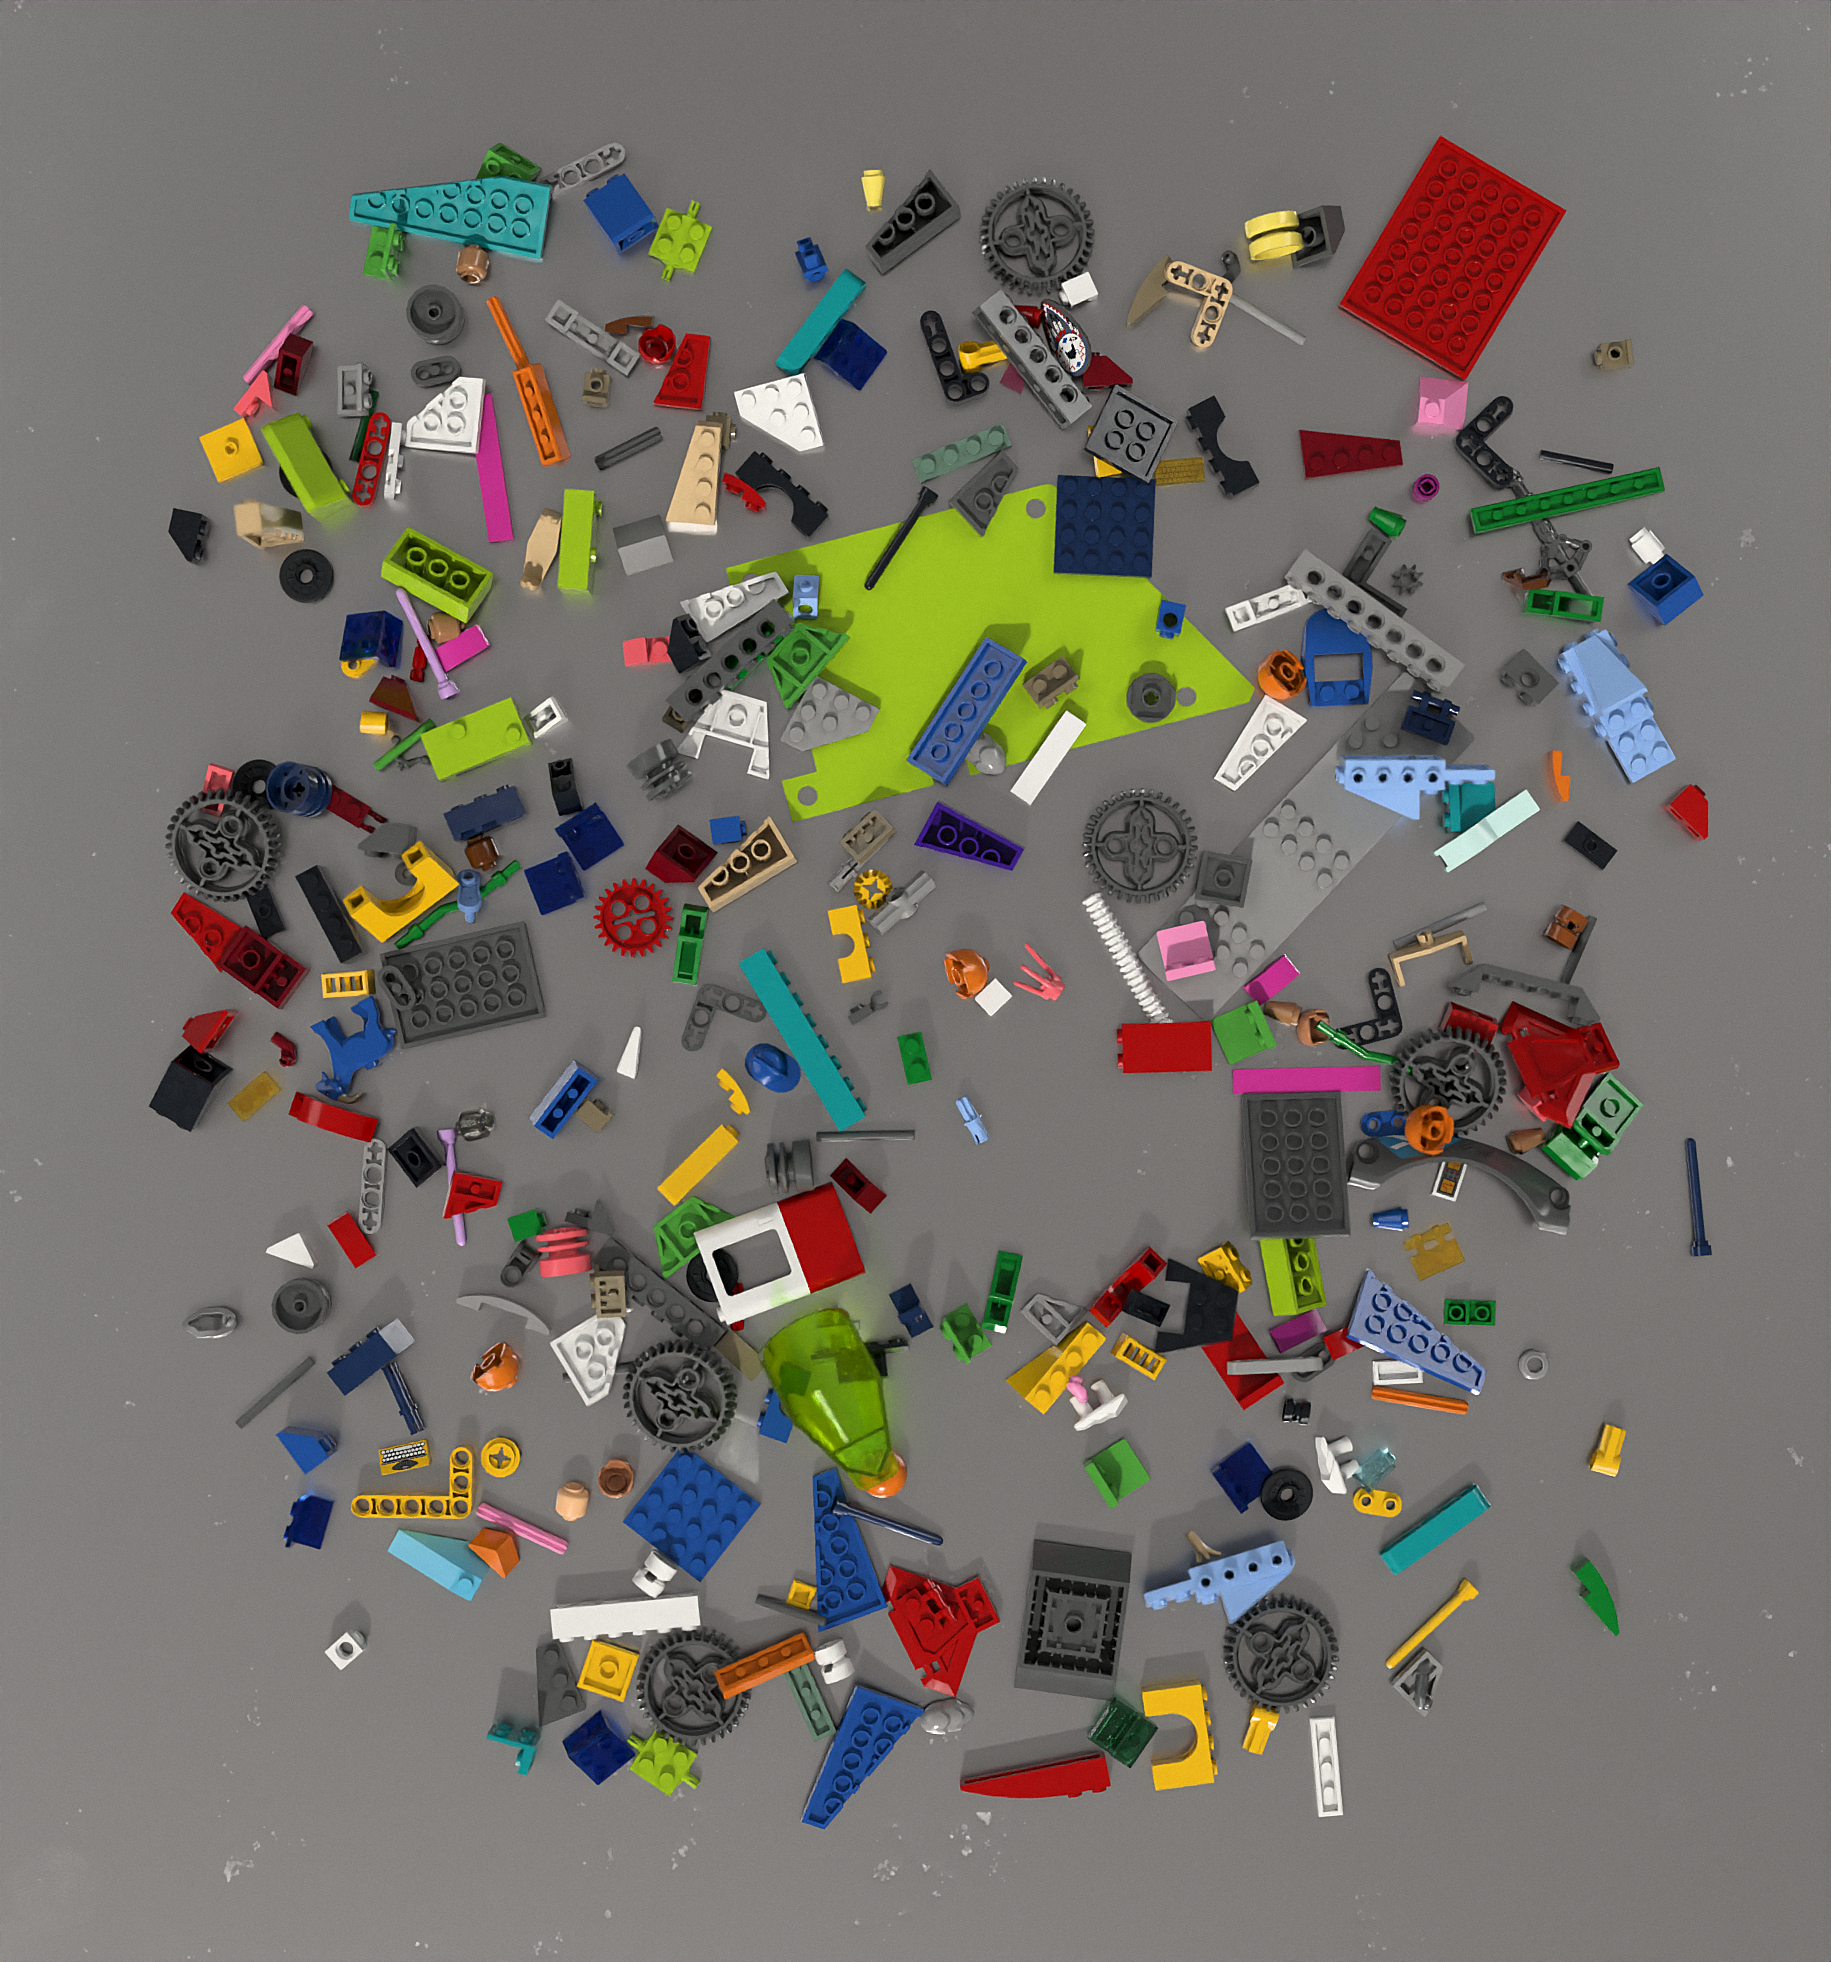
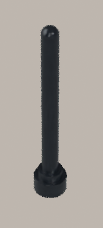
M922 485L918 491V502L865 582L864 587L866 590L874 588L926 506L929 507L930 504H934L939 497L929 488Z

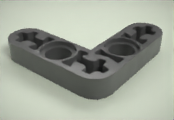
M705 984L700 988L682 1035V1046L692 1052L699 1050L703 1046L716 1009L755 1023L761 1022L765 1018L767 1010L762 1002L715 984ZM711 987L716 995L721 996V991L726 992L722 998L721 1007L716 1005L719 1000L711 998L709 1002L706 1001L703 991H708ZM736 996L739 999L740 1004L736 1010H730L726 1007L725 1003L728 997ZM744 999L749 1001L746 1006L754 1008L756 1004L759 1005L762 1015H757L754 1019L749 1011L744 1010V1015L739 1014L743 1008ZM700 1010L708 1014V1020L703 1025L697 1024L694 1020L695 1013ZM691 1024L696 1028L704 1029L703 1034L698 1031L696 1039L699 1040V1044H694L692 1048L688 1046L689 1042L686 1041V1037H691L694 1032L693 1029H689Z

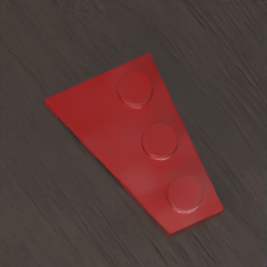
M685 334L653 405L702 411L710 336Z
M183 892L171 914L199 945L203 953L214 963L218 971L222 973L223 969L218 967L217 964L243 928L191 895Z

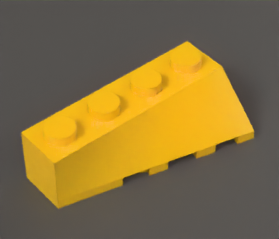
M1086 1320L1068 1333L1056 1346L1053 1345L1005 1381L1042 1414H1045L1067 1387L1070 1376L1079 1373L1107 1338Z

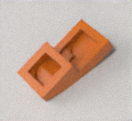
M1552 750L1548 756L1551 783L1559 802L1569 801L1571 776H1561L1563 751Z

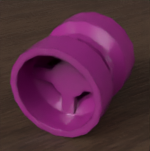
M1430 474L1420 476L1412 486L1413 496L1421 502L1430 501L1440 489L1439 481Z

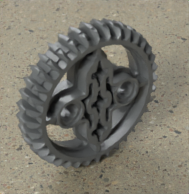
M1032 177V184H1028L1027 179L1023 178V186L1020 187L1018 182L1014 181V190H1011L1009 186H1005L1004 190L1007 195L1000 191L997 193L1000 201L991 199L990 204L994 209L986 207L985 212L990 216H982V222L988 225H981L980 231L987 234H982L979 237L980 241L987 242L981 245V250H989V252L984 254V260L993 259L989 262L988 267L994 268L997 266L998 268L994 271V275L998 276L1004 273L1001 281L1004 283L1010 278L1009 286L1011 288L1017 282L1020 283L1019 291H1022L1024 285H1027L1028 293H1032L1033 286L1038 287V293H1042V286H1046L1047 291L1051 292V284H1055L1056 288L1060 289V280H1063V282L1068 281V275L1072 278L1077 277L1074 269L1082 272L1084 267L1080 262H1089V258L1084 254H1092L1093 250L1086 245H1094L1095 240L1088 236H1093L1095 230L1088 229V227L1093 225V220L1085 219L1090 216L1091 212L1089 210L1082 212L1086 207V203L1081 202L1077 204L1080 195L1077 194L1072 198L1073 189L1069 188L1064 192V183H1061L1059 188L1055 187V179H1052L1051 184L1047 185L1045 177H1042L1041 184H1037L1036 177ZM1044 193L1060 199L1072 210L1077 222H1073L1070 217L1065 215L1048 217L1044 202L1031 194ZM1024 196L1025 198L1019 203L1017 208L1019 224L1005 228L1000 233L999 239L995 240V226L1000 213L1011 201ZM1029 204L1036 211L1034 219L1030 212H1028ZM1025 220L1028 222L1029 227L1026 231V241L1028 245H1024L1025 235L1023 231L1025 229ZM1057 225H1064L1067 227L1068 232L1064 235H1059L1055 232L1054 228ZM1047 226H1050V228H1049V236H1050L1051 240H1050V242H1049V250H1047V247H1046V242H1047V240H1048V228H1047ZM1034 227L1039 234H1042L1040 243L1033 236ZM1076 230H1079L1080 240L1075 256L1065 268L1050 275V272L1057 263L1055 246L1070 242L1074 238ZM1009 236H1017L1020 243L1016 246H1011L1006 240ZM1000 248L1005 254L1010 256L1026 254L1030 268L1034 272L1043 275V277H1028L1015 272L1005 264L997 249ZM1040 251L1044 258H1047L1045 267L1041 260H1038Z
M218 788L216 794L213 789H209L206 794L203 791L199 792L198 798L192 795L189 798L190 802L184 801L182 803L183 808L179 807L175 810L177 815H173L170 819L174 824L167 826V829L172 833H168L165 836L167 840L171 841L165 845V848L172 850L167 854V858L174 859L169 867H177L178 870L174 872V875L178 876L181 874L183 876L180 883L183 884L187 881L190 883L187 887L188 890L195 887L197 889L196 895L199 896L204 892V898L207 900L213 895L214 902H218L222 896L224 903H227L230 897L233 902H237L239 897L244 900L248 898V893L253 896L257 893L256 889H263V883H268L271 880L268 875L272 876L276 872L273 867L279 865V862L274 858H278L281 855V852L274 850L281 846L280 842L274 841V839L280 836V833L272 832L277 827V824H269L268 821L272 819V815L266 817L263 815L266 807H262L259 810L257 808L259 801L256 800L251 804L249 802L251 796L247 795L242 799L241 791L236 792L233 796V791L230 788L226 790L225 795L222 788ZM211 804H229L237 807V810L225 812L220 817L217 825L205 819L188 821L197 810ZM244 812L255 821L262 833L265 844L263 861H261L257 848L244 840L249 827L248 818ZM230 819L238 823V830L233 829L229 825ZM183 829L187 834L189 843L203 851L197 864L198 872L202 878L191 869L185 859L182 850ZM200 829L203 831V833H202V835L204 836L203 838L199 836V835H200V831H199ZM221 841H223V842L225 843L224 847H225L226 849H222V848H221V847H222ZM243 853H245V854L247 855V856H246L247 861H244V860H243V858H244V856L242 855ZM208 861L216 864L217 871L209 869ZM229 866L242 872H249L253 869L258 870L250 880L237 886L221 887L209 883V881L221 879L226 874Z
M1140 788L1139 796H1135L1134 789H1130V797H1126V793L1121 791V800L1119 801L1115 795H1112V805L1105 800L1103 802L1107 808L1105 811L1101 807H1097L1096 811L1101 814L1099 818L1096 815H1091L1090 818L1096 823L1095 825L1091 823L1086 825L1088 829L1092 830V833L1087 832L1083 834V837L1090 838V842L1082 843L1083 847H1090V851L1083 852V856H1091V860L1086 861L1085 865L1090 866L1093 864L1094 869L1089 871L1090 875L1098 873L1099 876L1094 879V882L1098 883L1102 879L1105 882L1101 886L1102 890L1106 889L1107 886L1112 888L1108 895L1112 896L1116 890L1119 892L1117 899L1121 900L1123 894L1128 895L1127 903L1132 901V896H1136V904H1140L1141 897L1145 896V901L1148 904L1151 902L1150 895H1154V899L1159 901L1160 892L1163 893L1165 898L1169 896L1167 888L1176 892L1177 888L1174 883L1177 882L1181 886L1184 884V881L1180 879L1181 875L1189 878L1190 874L1184 870L1186 867L1193 869L1194 865L1188 863V860L1197 859L1196 855L1190 854V850H1198V846L1191 845L1190 841H1195L1198 838L1197 836H1189V832H1193L1195 827L1187 828L1186 824L1192 821L1190 817L1185 820L1182 819L1181 816L1186 813V810L1183 809L1178 813L1175 810L1180 805L1178 802L1173 807L1169 805L1172 797L1168 796L1164 802L1161 800L1163 797L1162 792H1159L1157 798H1153L1154 790L1152 789L1149 790L1148 796H1144L1143 788ZM1145 804L1156 806L1173 818L1181 832L1182 844L1171 833L1155 831V816L1152 811L1145 808ZM1127 805H1138L1137 808L1131 810L1127 815L1126 831H1111L1103 837L1102 841H1098L1100 830L1112 813ZM1142 812L1143 819L1147 820V824L1143 825L1140 832L1139 825L1134 823V820L1138 819ZM1132 827H1134V839H1131L1128 846L1125 837L1132 834ZM1147 827L1149 828V836L1156 839L1153 842V846L1150 839H1147ZM1141 836L1142 844H1146L1147 848L1143 849L1139 856L1138 849L1134 848L1133 845L1138 843ZM1110 840H1120L1122 843L1121 851H1111L1109 848ZM1161 840H1166L1171 844V851L1164 854L1159 851L1158 844ZM1127 847H1129L1130 853H1134L1133 865L1131 864L1130 855L1124 854ZM1152 848L1155 855L1149 857L1147 866L1146 854H1148ZM1098 849H1101L1103 854L1109 859L1125 861V876L1129 882L1135 885V888H1129L1117 883L1106 873L1099 860ZM1179 851H1182V857L1177 869L1166 881L1155 887L1146 889L1142 887L1152 879L1155 861H1170L1176 857ZM1139 861L1141 867L1146 869V873L1141 875L1140 881L1137 873H1133V869L1137 868Z
M1450 1025L1443 1032L1441 1026H1438L1437 1033H1433L1432 1029L1429 1028L1427 1030L1428 1036L1424 1037V1034L1420 1032L1418 1034L1419 1041L1411 1038V1047L1404 1044L1403 1049L1406 1054L1398 1052L1397 1056L1401 1061L1396 1060L1393 1062L1394 1067L1397 1069H1392L1390 1072L1391 1076L1395 1077L1390 1079V1085L1394 1086L1390 1089L1391 1095H1396L1392 1098L1393 1103L1398 1104L1396 1109L1398 1112H1403L1402 1118L1406 1120L1410 1112L1415 1109L1410 1103L1405 1090V1077L1408 1067L1411 1066L1415 1080L1427 1087L1420 1100L1421 1106L1429 1104L1433 1099H1440L1441 1103L1437 1106L1444 1107L1447 1110L1453 1102L1469 1109L1480 1106L1479 1109L1469 1116L1454 1121V1135L1458 1138L1459 1131H1463L1465 1135H1468V1128L1472 1127L1477 1132L1476 1124L1480 1123L1482 1126H1485L1484 1118L1486 1117L1491 1120L1493 1118L1490 1111L1498 1112L1499 1108L1495 1103H1503V1098L1499 1095L1506 1093L1505 1088L1502 1087L1507 1085L1506 1079L1502 1078L1506 1076V1071L1501 1069L1504 1063L1502 1060H1498L1500 1054L1499 1052H1494V1045H1487V1038L1480 1040L1478 1032L1471 1036V1029L1467 1028L1462 1033L1461 1026H1457L1455 1032H1453ZM1457 1042L1466 1044L1465 1047L1452 1049L1443 1062L1431 1056L1415 1058L1426 1048L1439 1043ZM1474 1050L1484 1057L1490 1069L1491 1088L1487 1098L1484 1097L1482 1085L1469 1077L1476 1065ZM1459 1058L1467 1059L1464 1065L1459 1066L1455 1064ZM1429 1067H1431V1072L1426 1071L1425 1073H1423V1069L1428 1070ZM1472 1091L1474 1092L1473 1095L1468 1094L1467 1097L1465 1096V1093H1466V1092H1467V1093H1471Z
M677 1339L674 1345L671 1340H667L665 1346L659 1342L656 1348L650 1346L647 1352L643 1351L640 1354V1358L634 1360L635 1366L629 1368L630 1374H627L625 1377L628 1383H625L623 1389L627 1392L623 1394L622 1399L628 1400L624 1404V1408L631 1409L627 1413V1417H634L631 1426H639L637 1434L646 1433L644 1441L652 1438V1446H656L658 1442L661 1443V1450H665L667 1446H670L671 1453L678 1447L680 1454L685 1452L686 1447L690 1453L694 1452L695 1447L700 1451L704 1448V1444L709 1447L713 1441H718L720 1435H724L727 1431L725 1427L731 1425L730 1419H733L735 1416V1412L732 1410H735L737 1407V1403L733 1401L738 1396L732 1392L736 1389V1384H729L734 1378L733 1375L726 1376L729 1367H721L723 1359L716 1361L714 1359L716 1352L711 1353V1355L706 1353L708 1346L700 1350L699 1342L690 1347L689 1340H686L684 1345H682L680 1339ZM667 1356H682L695 1360L683 1363L675 1375L665 1370L646 1371L651 1364ZM704 1367L714 1376L720 1388L722 1396L720 1412L717 1411L714 1399L701 1391L706 1379ZM686 1372H692L696 1380L689 1379ZM640 1381L643 1382L646 1394L659 1402L654 1414L656 1425L647 1417L639 1399ZM657 1381L661 1383L660 1387L657 1386ZM679 1393L682 1395L681 1399L678 1398ZM700 1406L704 1407L703 1411L699 1410ZM664 1413H670L674 1421L666 1419ZM685 1418L695 1423H706L710 1420L714 1422L707 1430L694 1436H677L667 1433V1431L678 1429Z
M1273 1597V1604L1269 1605L1267 1598L1263 1599L1264 1607H1260L1257 1602L1254 1605L1257 1610L1252 1612L1249 1609L1247 1617L1244 1615L1240 1617L1242 1620L1241 1624L1237 1621L1233 1623V1626L1237 1628L1236 1631L1228 1630V1634L1233 1639L1226 1638L1224 1641L1225 1644L1231 1646V1648L1223 1649L1224 1654L1230 1655L1223 1658V1662L1231 1664L1225 1668L1226 1673H1234L1228 1679L1230 1682L1238 1681L1233 1686L1235 1691L1243 1688L1240 1692L1241 1698L1249 1694L1247 1699L1249 1704H1252L1257 1699L1258 1708H1261L1263 1703H1266V1710L1268 1712L1274 1706L1276 1713H1279L1280 1707L1284 1706L1285 1713H1289V1706L1292 1705L1297 1712L1299 1711V1703H1302L1303 1707L1307 1708L1306 1700L1309 1698L1313 1703L1317 1702L1313 1695L1317 1693L1320 1697L1324 1696L1320 1688L1322 1686L1325 1689L1330 1688V1685L1325 1682L1326 1679L1334 1681L1335 1677L1329 1671L1337 1672L1338 1670L1337 1666L1331 1664V1662H1339V1657L1332 1655L1339 1652V1648L1331 1646L1337 1642V1638L1328 1637L1334 1633V1630L1332 1628L1324 1629L1328 1626L1329 1622L1327 1619L1319 1622L1323 1616L1321 1612L1313 1616L1315 1612L1313 1606H1310L1305 1611L1306 1602L1302 1601L1299 1607H1297L1296 1598H1293L1291 1604L1288 1605L1287 1597L1282 1598V1604H1279L1277 1597ZM1286 1612L1301 1617L1300 1620L1286 1622L1277 1634L1264 1626L1249 1629V1626L1257 1619L1271 1613ZM1307 1623H1310L1316 1629L1323 1644L1324 1660L1319 1675H1316L1314 1660L1302 1651L1310 1638ZM1298 1630L1300 1637H1293L1292 1639L1290 1632H1297ZM1243 1635H1246V1645L1249 1651L1260 1658L1253 1670L1255 1687H1252L1247 1682L1239 1665L1238 1651ZM1258 1636L1267 1637V1642L1262 1647L1254 1644ZM1294 1650L1297 1654V1656L1293 1657L1292 1652ZM1284 1651L1286 1657L1278 1659L1276 1653ZM1267 1653H1269L1271 1656L1269 1660H1267V1657L1265 1655ZM1304 1663L1308 1665V1669L1304 1674H1297L1295 1672L1298 1664ZM1271 1671L1273 1677L1264 1680L1262 1673H1269ZM1285 1676L1298 1684L1313 1681V1684L1305 1691L1291 1697L1277 1698L1261 1693L1262 1690L1275 1689Z
M696 1629L692 1630L691 1637H688L687 1631H682L681 1639H679L678 1634L675 1632L672 1634L673 1642L667 1636L664 1637L663 1640L666 1646L657 1642L655 1646L659 1652L653 1649L649 1650V1655L653 1659L649 1657L644 1658L643 1662L648 1667L640 1666L639 1671L645 1675L637 1676V1681L644 1683L636 1686L637 1691L644 1692L637 1695V1700H645L639 1706L640 1710L648 1709L643 1715L644 1719L652 1716L653 1719L649 1722V1726L652 1727L657 1723L659 1725L656 1729L657 1734L664 1729L666 1731L665 1739H668L670 1734L674 1735L673 1743H677L679 1737L683 1738L682 1745L686 1746L688 1739H692V1746H696L697 1739H700L702 1746L706 1745V1737H709L711 1743H715V1734L720 1739H723L725 1736L723 1729L730 1734L733 1730L730 1723L736 1727L739 1725V1721L735 1717L744 1718L745 1713L740 1709L747 1710L749 1704L743 1700H751V1695L744 1691L737 1694L730 1712L726 1717H723L724 1701L715 1690L719 1687L716 1677H710L707 1674L706 1669L714 1666L719 1670L726 1667L727 1664L744 1659V1657L736 1659L735 1657L738 1655L739 1650L734 1649L730 1652L731 1642L723 1646L724 1637L721 1636L718 1642L714 1641V1632L711 1633L710 1638H705L706 1630H702L700 1637L696 1636ZM700 1645L715 1650L723 1656V1659L708 1657L695 1666L685 1655H671L670 1652L683 1646ZM662 1659H665L664 1675L672 1684V1687L662 1696L660 1702L662 1710L658 1711L653 1701L651 1683L657 1665ZM674 1664L677 1667L680 1665L683 1666L682 1673L679 1671L675 1673L673 1671L675 1667ZM690 1683L693 1686L696 1684L699 1685L698 1692L696 1690H689ZM680 1684L683 1686L682 1691L678 1690ZM706 1684L710 1685L708 1692L705 1690ZM677 1698L681 1701L682 1706L679 1709H673L669 1705V1700ZM706 1702L709 1705L715 1704L714 1711L712 1709H705ZM690 1710H694L702 1720L708 1722L718 1721V1723L703 1730H686L669 1723L665 1717L681 1718Z

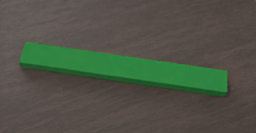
M1660 467L1471 508L1469 512L1474 533L1477 534L1662 493L1665 491Z

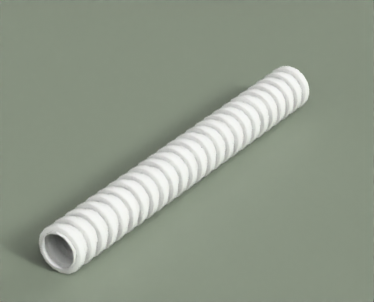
M1096 892L1084 899L1082 903L1088 907L1086 911H1090V918H1094V925H1098L1099 928L1097 930L1098 932L1101 931V938H1105V945H1109V952L1112 951L1114 954L1112 955L1113 959H1117L1116 964L1120 965V972H1124V979H1128L1127 984L1132 986L1131 991L1135 992V999H1139L1140 1002L1138 1004L1143 1006L1142 1011L1147 1013L1146 1018L1151 1020L1150 1023H1173V1020L1168 1018L1170 1014L1164 1011L1166 1007L1161 1005L1162 1000H1158V993H1154V986L1149 984L1151 980H1147V973H1143V966H1139V959H1135L1134 956L1136 954L1135 952L1132 953V946H1128V939H1124V932H1120L1119 929L1121 927L1120 925L1117 926V919H1113V912H1109V905H1105V898H1101L1102 893Z

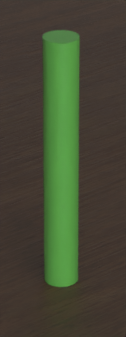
M429 718L372 765L379 772L421 738L420 734L430 731L436 725Z

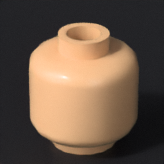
M566 1483L557 1492L555 1506L557 1513L562 1515L563 1519L567 1521H575L577 1518L583 1517L587 1513L589 1493L580 1483Z

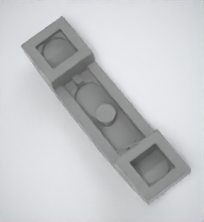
M559 299L545 318V321L575 343L625 375H628L640 357L639 353L604 332Z
M468 1294L458 1297L455 1302L477 1311L482 1309L483 1303L528 1318L525 1328L545 1335L551 1334L552 1331L550 1325L534 1310L504 1296Z

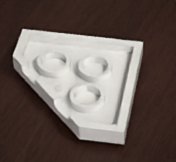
M806 373L734 392L741 417L798 451L825 445Z
M468 377L457 378L452 383V386L444 393H440L426 405L422 412L407 422L405 447L478 454L486 380Z
M596 1314L550 1342L588 1407L610 1393L626 1330V1324L622 1317L597 1318Z

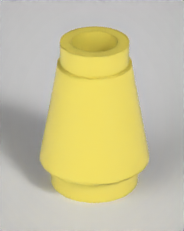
M883 170L863 171L861 180L867 206H882L885 184Z

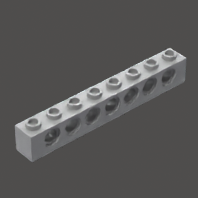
M1304 549L1284 576L1292 588L1296 590L1301 589L1308 594L1307 598L1311 602L1323 605L1328 609L1327 612L1335 619L1341 618L1347 623V627L1357 634L1361 633L1367 637L1369 644L1375 648H1382L1387 652V656L1391 660L1404 664L1408 667L1407 671L1415 677H1422L1427 681V685L1436 692L1441 691L1444 693L1465 666L1461 661L1307 549ZM1308 575H1315L1318 578V584L1310 583ZM1328 589L1336 590L1338 599L1331 598L1328 595ZM1348 604H1355L1358 608V613H1351L1348 610ZM1368 618H1374L1378 622V628L1369 626ZM1388 632H1393L1397 635V643L1391 642L1388 639ZM1408 647H1414L1418 652V656H1410ZM1428 661L1436 663L1438 667L1437 672H1433L1428 668Z

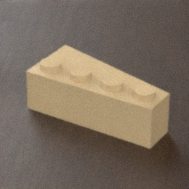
M698 421L665 521L715 525L717 520L723 423Z
M244 499L240 501L241 504L234 505L237 534L254 547L305 541L301 512L256 502L255 499Z
M769 816L698 889L714 913L797 863V860Z

